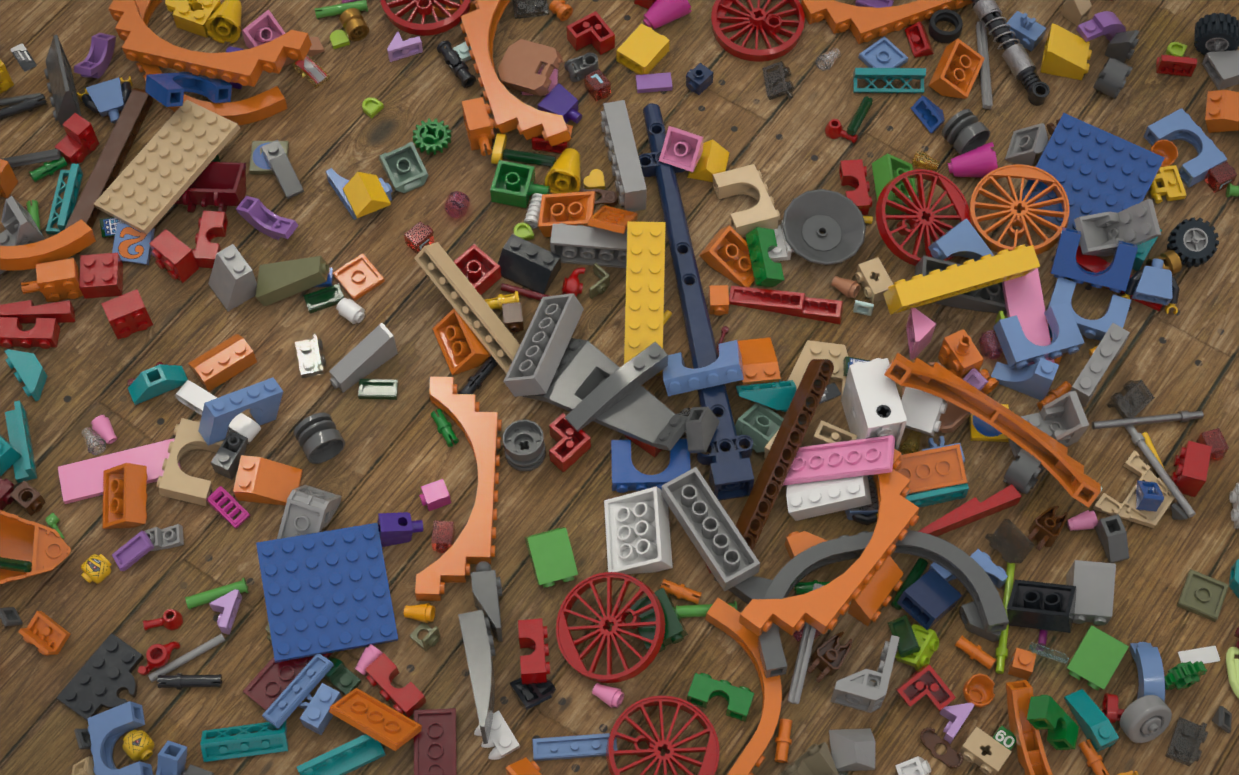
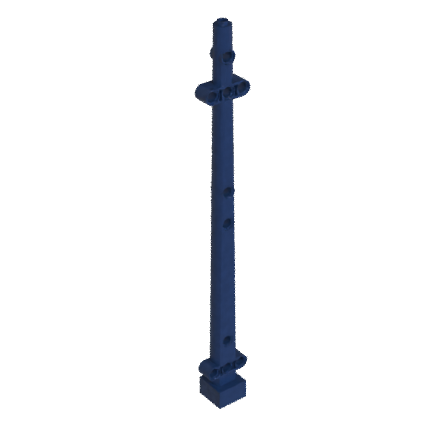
M650 103L643 108V115L651 153L641 154L639 160L644 177L656 176L693 369L712 364L719 356L676 178V173L686 170L659 161L666 131L660 106ZM725 384L699 389L698 395L701 407H709L714 415L719 414L721 417H717L720 422L707 449V452L710 454L697 453V460L702 465H710L709 484L719 501L747 497L750 495L754 484V475L749 458L753 451V439L748 435L737 436ZM745 445V446H747L748 448H747V449H743V448H741L740 446ZM726 448L729 451L724 452L721 449Z

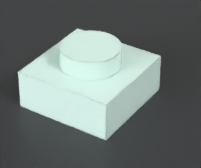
M466 41L453 48L464 62L472 59L469 50L472 49L471 46H467Z

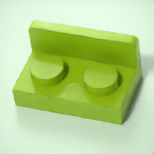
M913 624L912 629L921 650L901 658L898 651L895 658L898 662L913 666L918 671L924 665L930 663V658L934 651L938 649L940 640L934 630H926L922 626Z

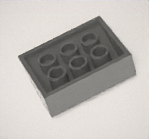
M54 35L45 61L47 69H44L46 78L50 81L47 83L49 93L53 95L50 97L52 107H55L53 111L55 121H59L61 127H63L62 124L74 113L81 116L71 66L58 35Z

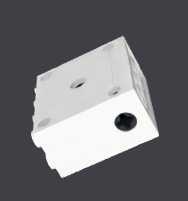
M876 358L869 362H855L849 365L841 402L850 433L857 435L856 440L893 435L895 438L894 448L898 450L907 419L895 381L884 375L890 364L888 358Z

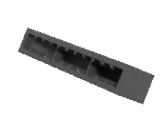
M654 342L598 385L565 419L577 432L666 368L668 366V354Z

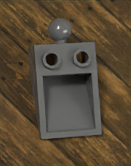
M481 561L476 565V572H471L475 607L477 610L483 609L484 617L488 616L492 633L498 642H503L499 596H502L501 579L496 577V571L492 570L488 562Z

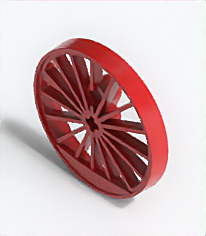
M380 0L386 17L395 27L409 34L429 36L446 32L462 21L461 16L468 13L472 0H464L462 5L450 0H396L386 3V0ZM432 3L447 17L446 19L438 21ZM439 3H442L452 8H456L458 10L451 15ZM408 4L395 14L390 10L391 8ZM415 7L407 21L400 18ZM432 12L435 23L425 24L426 15ZM418 13L422 15L421 24L412 23Z
M739 0L715 1L711 13L713 34L720 46L737 58L754 62L774 60L789 53L800 40L805 16L799 0H782L767 12L766 10L772 0H767L763 9L760 8V0H757V8L755 9L751 0H746L749 9ZM787 3H789L793 8L787 11L775 13L780 8L785 6ZM734 4V5H736L741 11L736 10V9H734V8H731V6ZM729 13L737 17H729L726 14ZM792 15H797L798 21L781 19ZM722 23H738L720 28ZM781 26L798 27V28H797L796 32L794 33V32H791V31L786 30V29H784V28H781ZM742 29L729 39L724 35V33ZM756 30L755 49L745 48L753 32ZM758 30L761 33V36L765 42L767 49L757 50ZM749 31L741 46L734 43V41ZM766 33L774 41H776L779 44V46L772 48L766 36ZM777 33L782 34V35H784V36L789 37L790 39H789L788 41L784 42V41H783L778 35H776V34H777Z
M926 169L907 171L893 178L881 191L876 205V223L884 243L899 259L914 266L921 259L917 257L922 234L924 235L926 256L932 257L931 251L928 248L931 245L930 237L935 242L939 239L936 233L940 237L945 234L939 227L948 231L953 228V226L939 220H960L961 222L967 218L971 223L969 206L960 189L944 175ZM910 178H917L919 199L908 180ZM923 179L931 181L926 203ZM903 182L912 201L895 186L896 183ZM935 185H938L944 191L930 207ZM890 191H892L908 207L888 200V195ZM947 194L951 204L932 212ZM888 205L910 215H886L885 207ZM952 206L957 215H935ZM886 220H901L897 224V229L893 231L889 230ZM905 222L910 225V229L906 228L907 224L905 225ZM918 229L913 252L910 254L903 249V246ZM899 232L901 235L906 236V238L899 245L892 234ZM954 256L945 258L943 260L950 261Z
M619 572L595 574L578 583L562 602L556 621L557 642L566 661L582 676L600 683L626 681L644 671L657 656L665 634L664 612L656 594L642 581ZM606 581L607 613L595 585ZM612 581H624L612 612ZM629 583L640 587V590L618 613ZM589 588H592L603 617L581 597ZM644 593L647 594L651 604L637 611L630 609ZM579 599L601 621L573 612L571 608L576 600ZM654 608L656 621L640 622L639 615ZM571 614L599 625L569 627L567 623L568 615ZM632 614L634 616L633 621L625 623L626 616ZM610 624H613L612 631L608 630L610 629ZM656 626L653 640L625 631L637 627ZM582 630H595L575 641H573L570 632ZM623 633L651 643L646 655L643 657L620 634ZM597 636L579 655L576 646ZM617 637L641 659L630 669ZM612 639L625 669L624 672L613 675ZM600 642L588 671L582 660ZM607 642V674H594Z
M664 695L647 697L629 706L613 725L606 747L607 764L611 775H620L653 759L652 762L640 775H645L656 762L658 764L654 775L658 774L661 764H663V775H667L666 763L673 775H678L673 764L686 775H694L677 759L701 767L698 775H716L720 755L718 737L708 717L692 703L681 698ZM662 705L676 707L666 740L664 739ZM646 707H659L661 740L645 710ZM681 709L692 715V718L669 742L679 710ZM641 710L655 740L629 717ZM695 719L705 729L673 744ZM626 721L641 735L633 738L619 733L618 730ZM708 734L707 747L677 748ZM615 737L634 743L633 750L614 751ZM644 741L649 745V748L641 750L637 744ZM662 749L666 750L664 756L660 755ZM705 752L703 762L678 754ZM622 755L644 757L620 769H617L614 756Z

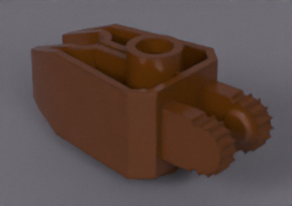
M1059 506L1050 507L1039 515L1028 530L1029 536L1026 542L1030 543L1036 539L1039 542L1036 549L1039 551L1044 546L1051 547L1067 520V512L1062 516H1056L1055 513Z
M844 632L834 635L811 655L812 664L806 672L810 674L816 667L822 672L816 678L818 683L825 676H832L840 668L850 651L852 639L844 646L839 644V639Z

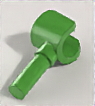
M51 513L46 518V522L49 527L55 529L60 534V537L64 539L63 534L56 525L60 519L54 513Z

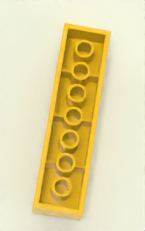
M628 221L624 364L654 342L663 349L666 222ZM662 371L657 373L656 376H662Z
M1023 244L1015 247L1012 251H1008V249L1002 250L995 256L988 254L977 261L971 259L963 262V265L957 266V264L948 266L946 270L941 272L940 269L929 272L926 276L919 274L913 276L908 281H905V279L896 281L894 285L888 287L889 290L883 293L890 315L911 308L1026 276L1040 267L1033 245L1026 247Z

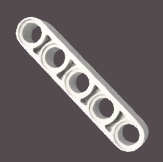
M189 380L175 394V397L181 403L202 415L204 403L217 398ZM240 413L230 422L228 432L231 430L247 437V444H250L261 430V427L254 420Z

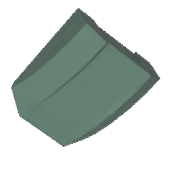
M413 142L407 143L405 146L389 153L379 155V161L395 190L406 193L425 184L429 175Z
M756 402L737 419L735 424L737 436H750L753 439V449L755 452H765V446L779 430L784 418L765 405Z

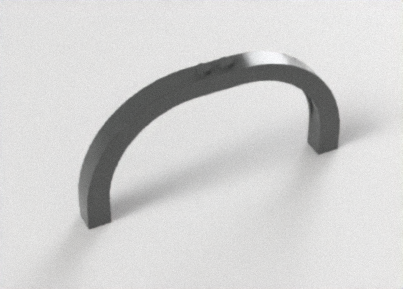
M907 530L906 537L902 541L898 540L895 544L897 547L893 553L919 556L935 562L948 570L965 586L973 598L985 633L1006 630L1009 620L1003 602L995 585L984 569L955 545L930 534ZM863 531L853 536L843 535L838 539L822 542L799 553L775 576L764 599L787 598L794 586L809 573L828 564L859 558L870 542L874 532ZM773 623L766 633L763 631L758 636L759 653L766 678L783 675L787 671V662L781 644L779 627Z

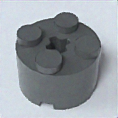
M1109 57L1093 88L1116 99L1133 67Z
M1022 448L1017 454L1019 459L1013 460L1004 476L1003 482L1008 485L1012 484L1016 490L1027 495L1038 482L1037 477L1044 471L1045 467L1041 465L1038 459Z

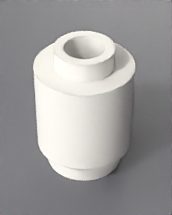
M343 298L337 304L336 309L339 311V314L352 324L360 323L364 319V308L353 300Z

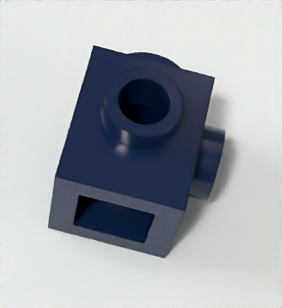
M699 63L686 74L687 88L691 92L700 95L713 83L714 72L702 63Z

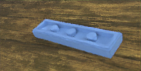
M320 653L316 654L263 713L262 717L276 728H279L330 671L334 664Z
M610 733L532 739L534 761L606 756L607 741ZM615 737V739H614V745H613L614 751H617V739H616V737Z

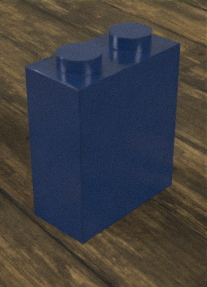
M932 568L907 588L897 603L928 630L955 607L962 595Z

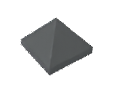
M1178 501L1171 505L1173 520H1186L1189 518Z
M15 607L0 608V620L3 626L21 625L23 623Z
M1219 706L1212 721L1226 733H1230L1232 714L1223 706Z
M88 728L75 729L74 732L79 749H91Z

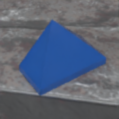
M922 96L911 107L932 134L945 121L943 110L925 96Z

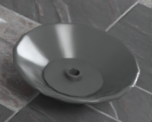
M825 189L806 191L794 198L784 211L782 228L786 242L796 254L809 262L823 265L842 263L854 256L864 243L866 225L862 212L851 199L839 192Z

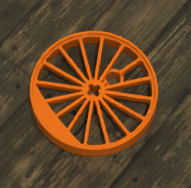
M1022 164L1003 166L988 173L975 187L969 203L971 225L989 249L998 253L1006 249L1008 251L1014 250L1017 239L1022 238L1024 233L1028 245H1033L1026 225L1027 222L1044 241L1039 245H1033L1035 253L1038 255L1057 244L1062 227L1067 228L1069 222L1068 197L1059 181L1040 168ZM1006 177L1013 199L996 180ZM1011 178L1021 179L1019 200ZM1024 179L1035 180L1022 201ZM1039 181L1048 186V188L1027 201ZM992 183L1005 199L984 188ZM1052 190L1058 197L1056 199L1034 203L1046 194H1048L1049 192H1051ZM979 194H982L1002 205L976 202ZM1061 203L1063 212L1037 208ZM975 208L999 210L1000 212L976 217ZM1037 215L1063 218L1061 226H1057ZM1005 216L985 231L982 230L978 223ZM1011 219L998 241L993 240L987 235ZM1032 220L1056 231V233L1051 238H1048ZM1018 226L1021 228V230H1014L1012 227ZM1007 232L1014 239L1013 247L1000 244Z

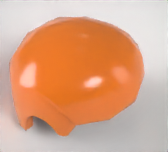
M1166 139L1158 140L1149 150L1165 157L1161 167L1171 166L1178 157L1177 147L1173 142Z
M981 673L971 676L963 687V694L967 703H973L974 707L977 708L988 706L995 697L993 690L994 681L988 675Z

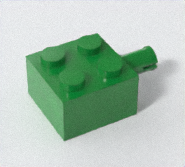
M499 160L490 189L491 202L527 208L532 194H549L550 186L534 184V166Z

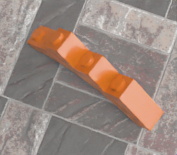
M1027 680L1006 683L1009 729L1016 737L1018 762L1024 768L1025 775H1053L1044 751L1040 731L1036 730L1027 720L1030 699L1034 697L1033 687Z

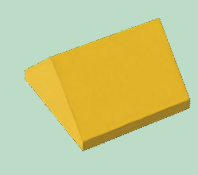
M713 139L704 142L702 155L694 172H688V178L713 182V174L726 171L729 152Z
M357 172L343 188L357 218L391 205L377 175Z

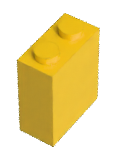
M641 23L616 50V61L639 75L649 74L669 52L670 40L664 35L655 32L651 27Z

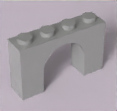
M1114 323L1111 324L1071 388V391H1076L1083 407L1087 406L1111 362L1118 357L1130 334L1129 331Z

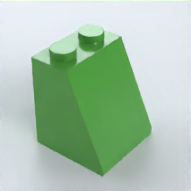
M565 527L524 537L538 585L543 584V588L555 585L554 581L562 579L563 582L574 580V576L578 575L569 536Z
M1090 625L1067 666V669L1070 670L1068 674L1078 680L1083 677L1089 681L1087 685L1097 691L1099 688L1105 689L1129 646Z

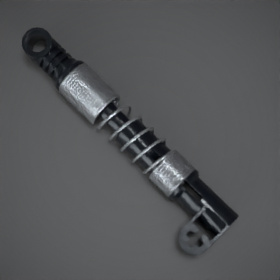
M971 0L973 3L972 8L981 22L985 23L984 27L989 29V35L994 37L993 42L1000 43L997 49L1005 50L1002 57L1014 77L1021 81L1027 90L1029 102L1035 106L1042 105L1050 92V88L1037 75L1035 64L1023 45L1020 44V40L1015 39V33L1010 31L1011 26L1006 24V18L1001 16L1002 11L996 4V1Z

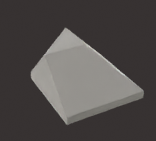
M1040 123L1014 131L1005 160L1016 164L1033 166L1036 154L1043 152L1049 142L1045 125Z
M871 728L829 730L831 756L837 771L875 770V739Z

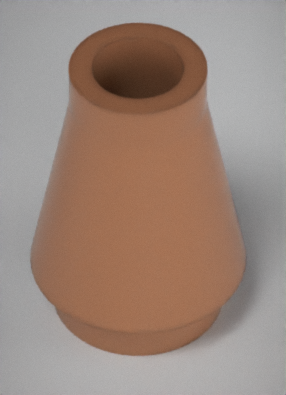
M835 276L832 280L831 286L848 298H855L860 291V285L857 284V281Z

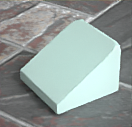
M855 300L853 312L871 316L874 304Z

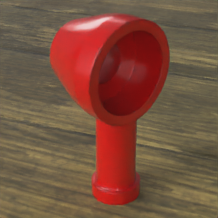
M838 119L830 120L825 127V134L831 139L843 137L855 143L858 138L856 134L854 136L847 134Z
M168 609L164 612L162 618L149 621L144 620V630L164 626L168 630H176L181 627L183 617L179 611ZM169 615H174L173 618L168 619Z

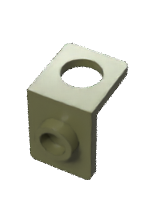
M597 263L593 264V272L600 281L589 289V297L591 299L598 294L604 293L610 285V275Z
M422 622L410 634V638L427 651L430 647L437 644L440 639V633L437 626L432 629ZM420 631H428L429 633L423 640L418 638Z

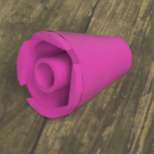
M656 0L644 14L643 23L654 30L692 12L690 10L691 6L688 0Z
M993 142L952 158L951 163H948L949 174L953 173L954 177L983 178L991 171L997 169L996 153L993 148L991 149V147H994Z

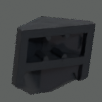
M522 678L510 682V686L521 707L526 710L552 698L556 691L555 686L548 679L545 683L522 684Z

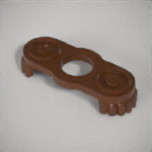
M598 188L592 190L580 189L578 191H595V193L601 194V199L595 200L594 205L609 204V206L615 207L618 203V197L614 191Z
M927 727L921 731V743L931 752L934 758L940 760L951 769L962 765V753H957L953 750L946 740L941 739L935 733V729ZM937 744L945 745L947 752L944 755H939L935 752Z

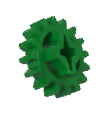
M428 118L426 123L422 120L421 126L416 125V130H413L412 138L415 147L420 148L421 153L426 151L427 155L430 152L436 155L438 150L442 153L443 147L448 149V143H451L452 137L449 126H444L443 120L438 123L437 118H435L434 122L430 118Z
M1191 661L1177 664L1168 670L1167 676H1164L1165 689L1172 690L1176 688L1180 690L1191 687L1200 681L1202 675L1206 674L1207 669L1202 661H1196L1193 664Z

